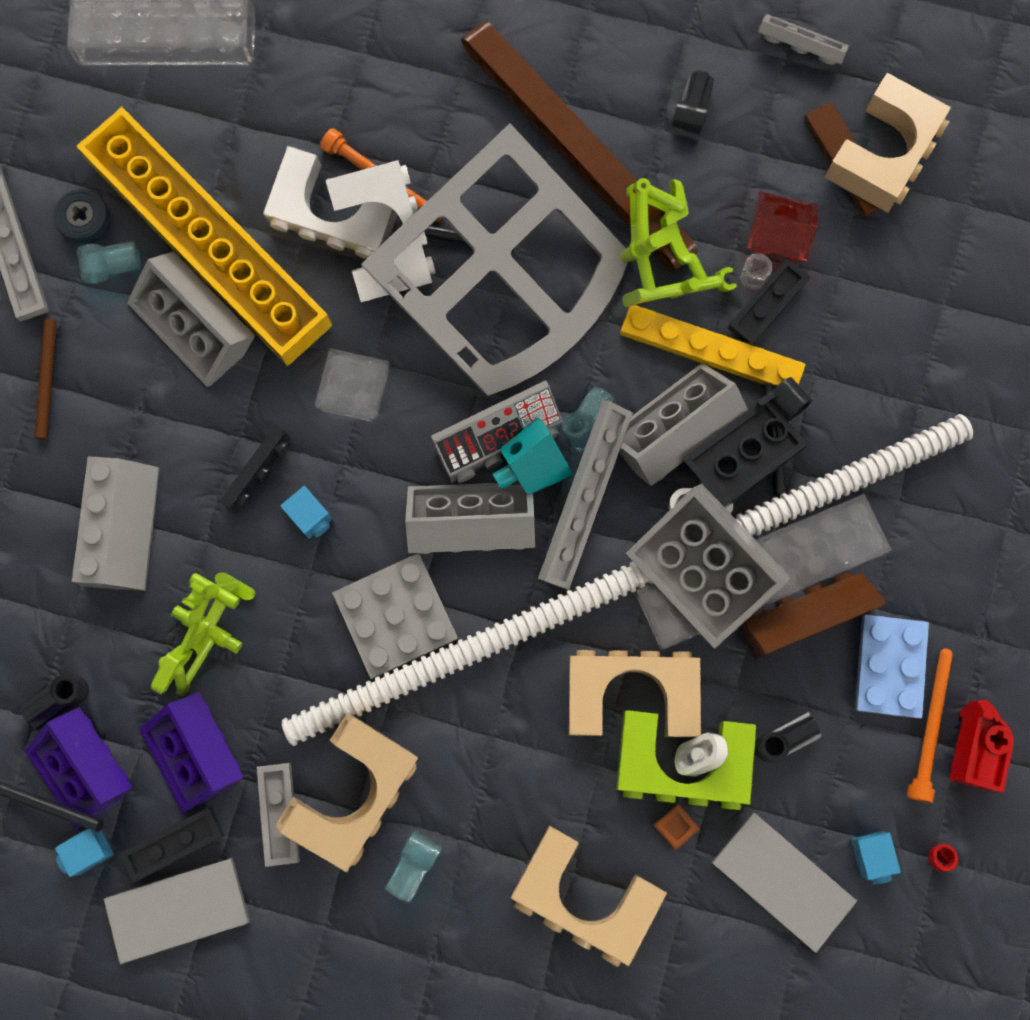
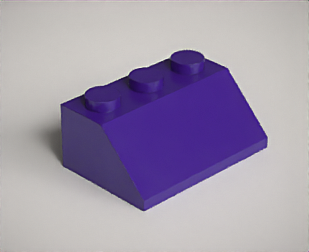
M199 692L166 705L139 729L182 814L193 810L228 790L244 778L238 762L233 758L225 742L223 733L218 729L210 714L209 706L204 702Z
M80 707L47 722L24 751L57 803L98 817L119 802L132 788L127 774L119 768L111 756L109 747L102 742L94 730L91 720L84 715ZM71 823L76 831L82 828V826Z

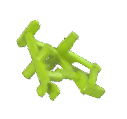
M645 178L639 179L626 189V194L630 199L631 243L620 254V258L624 263L637 260L643 288L636 289L623 296L622 300L625 307L668 297L675 299L684 294L718 288L721 292H728L737 287L736 283L727 284L724 281V276L733 272V268H723L717 271L715 276L707 277L696 254L689 253L680 235L677 221L686 217L689 214L684 188L679 180L670 181V194L652 186ZM648 204L665 212L660 219L662 229L649 235ZM669 243L679 264H687L693 278L680 283L655 287L649 256L654 250Z
M224 572L216 574L215 582L217 584L197 573L191 576L189 584L193 588L192 592L187 598L182 600V603L190 607L191 611H187L177 605L171 613L172 617L181 621L189 629L182 644L159 659V670L151 684V688L154 691L163 694L174 679L177 689L176 694L184 697L214 643L222 648L229 649L235 654L239 652L243 643L216 625L226 606L235 609L240 602L239 597L244 600H252L255 597L253 588ZM214 598L215 601L207 616H203L210 599ZM190 649H194L197 657L185 676L183 666L193 653Z

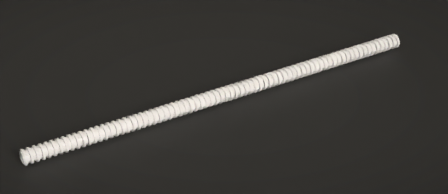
M958 414L955 416V419L949 418L946 420V423L941 422L937 427H930L929 431L923 430L920 432V435L914 434L911 436V439L905 438L903 443L898 441L894 444V447L887 446L885 451L882 449L878 450L876 455L872 453L868 456V459L863 457L859 460V463L854 461L850 464V467L845 465L842 467V471L836 469L833 471V475L830 473L825 474L824 479L819 477L815 480V483L810 481L806 487L801 485L797 491L792 489L789 491V495L783 493L780 495V499L774 497L771 503L765 501L762 507L757 505L753 511L748 509L744 515L739 513L735 519L752 537L754 534L759 536L762 530L768 532L771 526L777 528L780 522L785 524L789 518L794 520L798 514L803 516L806 514V511H814L815 506L821 508L824 506V502L830 504L833 498L838 500L841 498V495L847 496L850 494V491L856 492L859 490V487L865 488L868 486V483L874 484L877 479L883 480L885 475L891 476L894 474V471L900 472L903 470V467H911L912 463L916 465L920 462V459L925 461L929 458V455L933 457L938 452L942 453L947 448L951 449L955 447V443L960 445L964 440H971L973 438L972 426L965 416ZM632 561L627 568L624 565L621 566V570L618 572L613 570L609 576L604 574L603 579L595 578L594 583L586 582L583 588L577 586L574 592L568 590L565 596L559 594L556 600L550 598L548 600L549 603L544 604L542 602L538 608L533 606L529 612L524 610L521 612V616L515 614L512 616V620L508 621L506 618L501 625L495 623V627L492 629L486 627L483 633L477 631L474 637L468 635L467 640L462 641L460 639L456 645L451 643L448 645L449 648L445 650L442 647L439 649V653L435 654L433 651L428 658L422 656L419 662L413 660L410 666L404 664L401 670L395 668L392 674L386 672L384 673L385 677L381 679L378 676L375 677V681L372 683L367 681L363 687L361 685L356 686L357 690L349 689L346 695L340 693L337 699L331 697L326 704L322 701L317 708L313 705L308 712L302 710L299 716L293 714L290 720L287 718L282 719L284 734L288 742L295 746L299 740L302 742L306 741L307 736L315 737L318 731L324 733L325 728L333 729L336 723L340 725L347 712L352 716L356 714L357 716H362L363 711H372L371 707L376 706V708H379L382 702L388 704L393 697L397 700L402 693L406 696L411 689L417 691V687L420 685L426 687L427 682H436L435 678L440 677L443 679L447 673H450V675L454 674L455 669L461 671L466 664L470 667L475 660L481 662V658L484 656L490 658L493 652L498 654L502 648L507 650L511 644H514V646L518 645L519 640L525 642L530 635L534 638L539 631L543 634L548 627L554 629V625L557 623L562 625L566 619L568 621L573 620L572 616L577 615V617H580L583 611L589 613L592 607L598 609L601 603L607 605L610 599L618 600L619 595L627 596L628 591L633 593L636 591V587L642 589L645 587V583L651 585L653 582Z

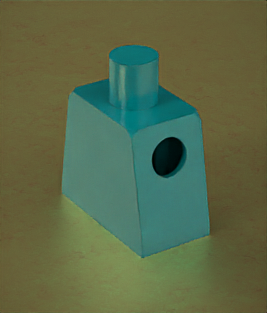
M540 417L502 446L500 451L508 465L493 473L502 490L519 481L526 494H532L573 475L555 440Z

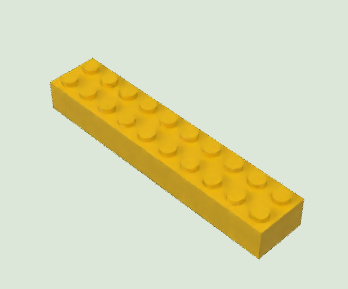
M123 107L117 110L76 146L85 160L287 367L332 327L328 314Z

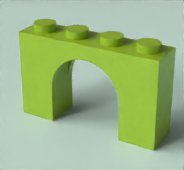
M627 710L623 712L616 790H624L623 797L643 799V793L656 794V801L675 803L676 796L689 798V805L707 807L708 800L721 801V808L741 810V804H750L756 725L727 721L719 722L718 735L725 739L728 748V754L724 763L720 767L711 770L703 779L695 783L684 784L669 778L658 765L655 755L658 714Z

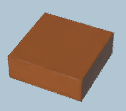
M679 803L653 824L675 851L700 829Z

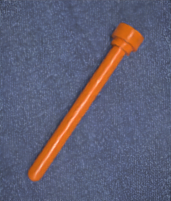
M331 128L324 135L320 148L328 154L341 155L361 170L376 166L348 146L344 135L335 128ZM406 187L408 197H415L419 210L427 201ZM438 218L435 222H440L443 218Z
M947 648L942 649L939 653L917 779L913 778L912 784H908L906 795L909 799L925 803H933L935 794L930 778L953 657L952 651Z

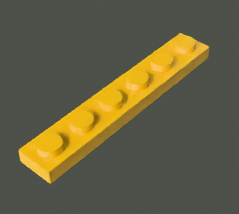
M637 305L629 307L620 335L704 363L705 365L760 384L768 383L775 387L789 377H792L799 385L806 365L805 363Z

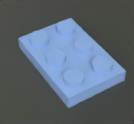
M874 615L862 616L855 711L917 719L922 718L929 622Z

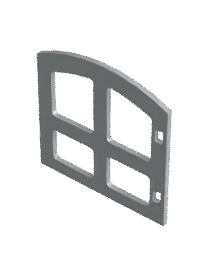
M508 124L377 248L361 266L486 396L511 388L538 374L572 348L596 322L610 302L623 277L627 263H624L620 258V254L626 248L511 124ZM502 157H508L537 188V193L496 233L491 234L462 205L460 197ZM554 210L558 211L600 256V261L588 286L570 313H564L511 256L512 249ZM443 218L473 249V255L431 296H424L395 266L394 260L436 219ZM489 272L496 273L548 329L547 336L496 365H490L446 318L447 312ZM396 277L410 290L404 297L390 284ZM464 347L477 360L472 367L457 354Z

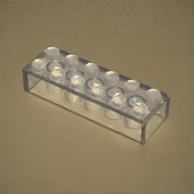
M70 0L67 48L78 65L253 64L255 10L251 0Z

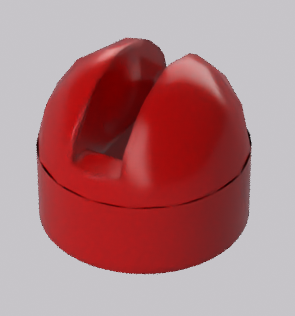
M948 844L936 845L928 853V862L937 871H951L957 866L958 855L955 849ZM938 858L945 864V866L941 864Z

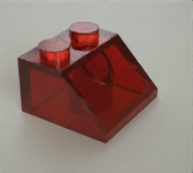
M759 191L747 247L760 254H769L771 252L782 255L790 261H799L800 259L807 261L818 228V204Z

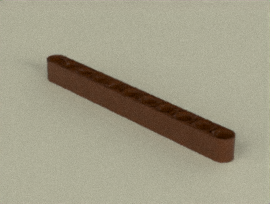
M488 21L481 22L462 37L461 43L469 56L631 229L630 199L626 194V189L637 181L631 173ZM648 204L649 235L662 229L660 219L665 212ZM678 225L680 235L689 253L697 254L696 244ZM669 243L652 252L671 272H675L682 266L679 264Z

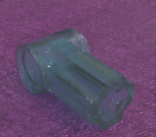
M134 241L106 247L89 244L81 246L76 250L81 281L85 283H100L107 280L109 275L141 269V258L137 244Z
M594 386L593 389H590L578 410L567 415L562 422L564 433L574 449L579 452H584L602 400L615 403L614 397L603 388Z
M414 830L400 855L402 858L385 890L395 897L410 903L426 872L429 873L443 846Z

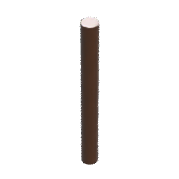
M50 318L44 319L34 437L38 440H47L57 324L55 319Z

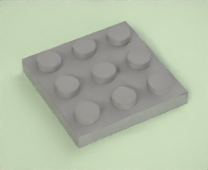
M419 553L332 592L371 680L459 640Z

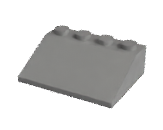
M702 484L694 487L626 552L630 559L714 649L791 579Z

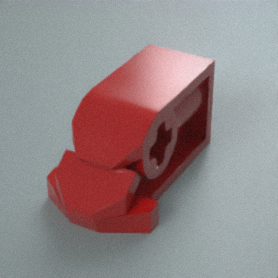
M970 701L959 713V717H962L949 780L984 791L1004 793L1014 746L1012 731L989 701Z

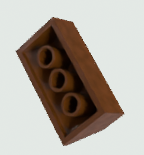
M848 571L832 578L834 584L823 588L822 584L819 583L803 590L805 596L794 600L792 595L774 602L775 609L765 612L763 607L759 608L740 627L756 660L885 605L886 602L862 572L852 576L851 572Z

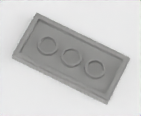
M754 812L751 813L711 862L815 953L857 902L855 898Z
M233 858L104 898L120 964L250 922Z

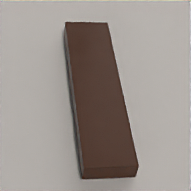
M832 102L805 115L804 121L831 164L846 139L857 144ZM848 191L863 217L880 210L877 206Z

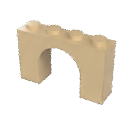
M887 73L865 112L898 130L905 139L907 154L897 158H884L846 139L824 178L888 213L894 203L900 205L910 188L906 187L905 184L908 180L914 182L923 168V165L918 162L921 157L927 160L937 144L931 140L934 135L940 138L950 122L945 117L951 107Z
M577 650L576 656H570L569 736H602V702L604 691L613 678L628 672L644 674L653 679L660 687L665 701V737L696 738L701 735L700 658H692V652H673V657H660V652L641 651L640 657H628V651H608V656H595L596 651Z
M348 712L330 741L336 747L364 763L370 774L371 787L365 803L348 816L329 817L293 797L275 825L279 833L345 872L348 871L351 865H356L364 851L362 848L369 836L373 837L377 833L381 825V816L386 808L390 809L397 801L399 796L398 789L404 780H409L414 774L417 767L415 762L418 759L412 752Z
M549 826L511 895V899L516 901L514 907L529 916H532L533 912L545 918L543 924L558 933L562 929L574 934L572 940L590 950L592 945L602 950L603 954L601 957L611 964L619 967L622 962L629 966L667 893L643 878L634 875L620 904L608 917L597 921H585L576 918L565 909L560 900L559 882L579 843Z

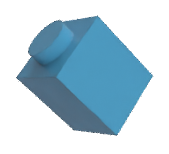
M305 485L280 505L308 539L312 536L319 537L330 527L329 522L333 519Z
M87 829L55 847L58 853L56 857L57 864L63 873H68L69 877L79 876L114 856L102 829L99 832Z
M877 832L851 839L862 879L872 880L873 884H882L892 881L891 875L901 873L889 832Z

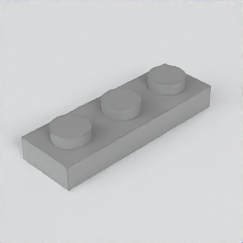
M768 14L762 20L758 30L759 33L764 34L763 38L772 43H780L782 41L790 44L792 50L801 54H807L808 52L819 56L818 59L830 65H834L835 62L842 64L849 45Z
M291 763L257 767L265 867L300 862L298 843L279 833L275 826L294 797Z

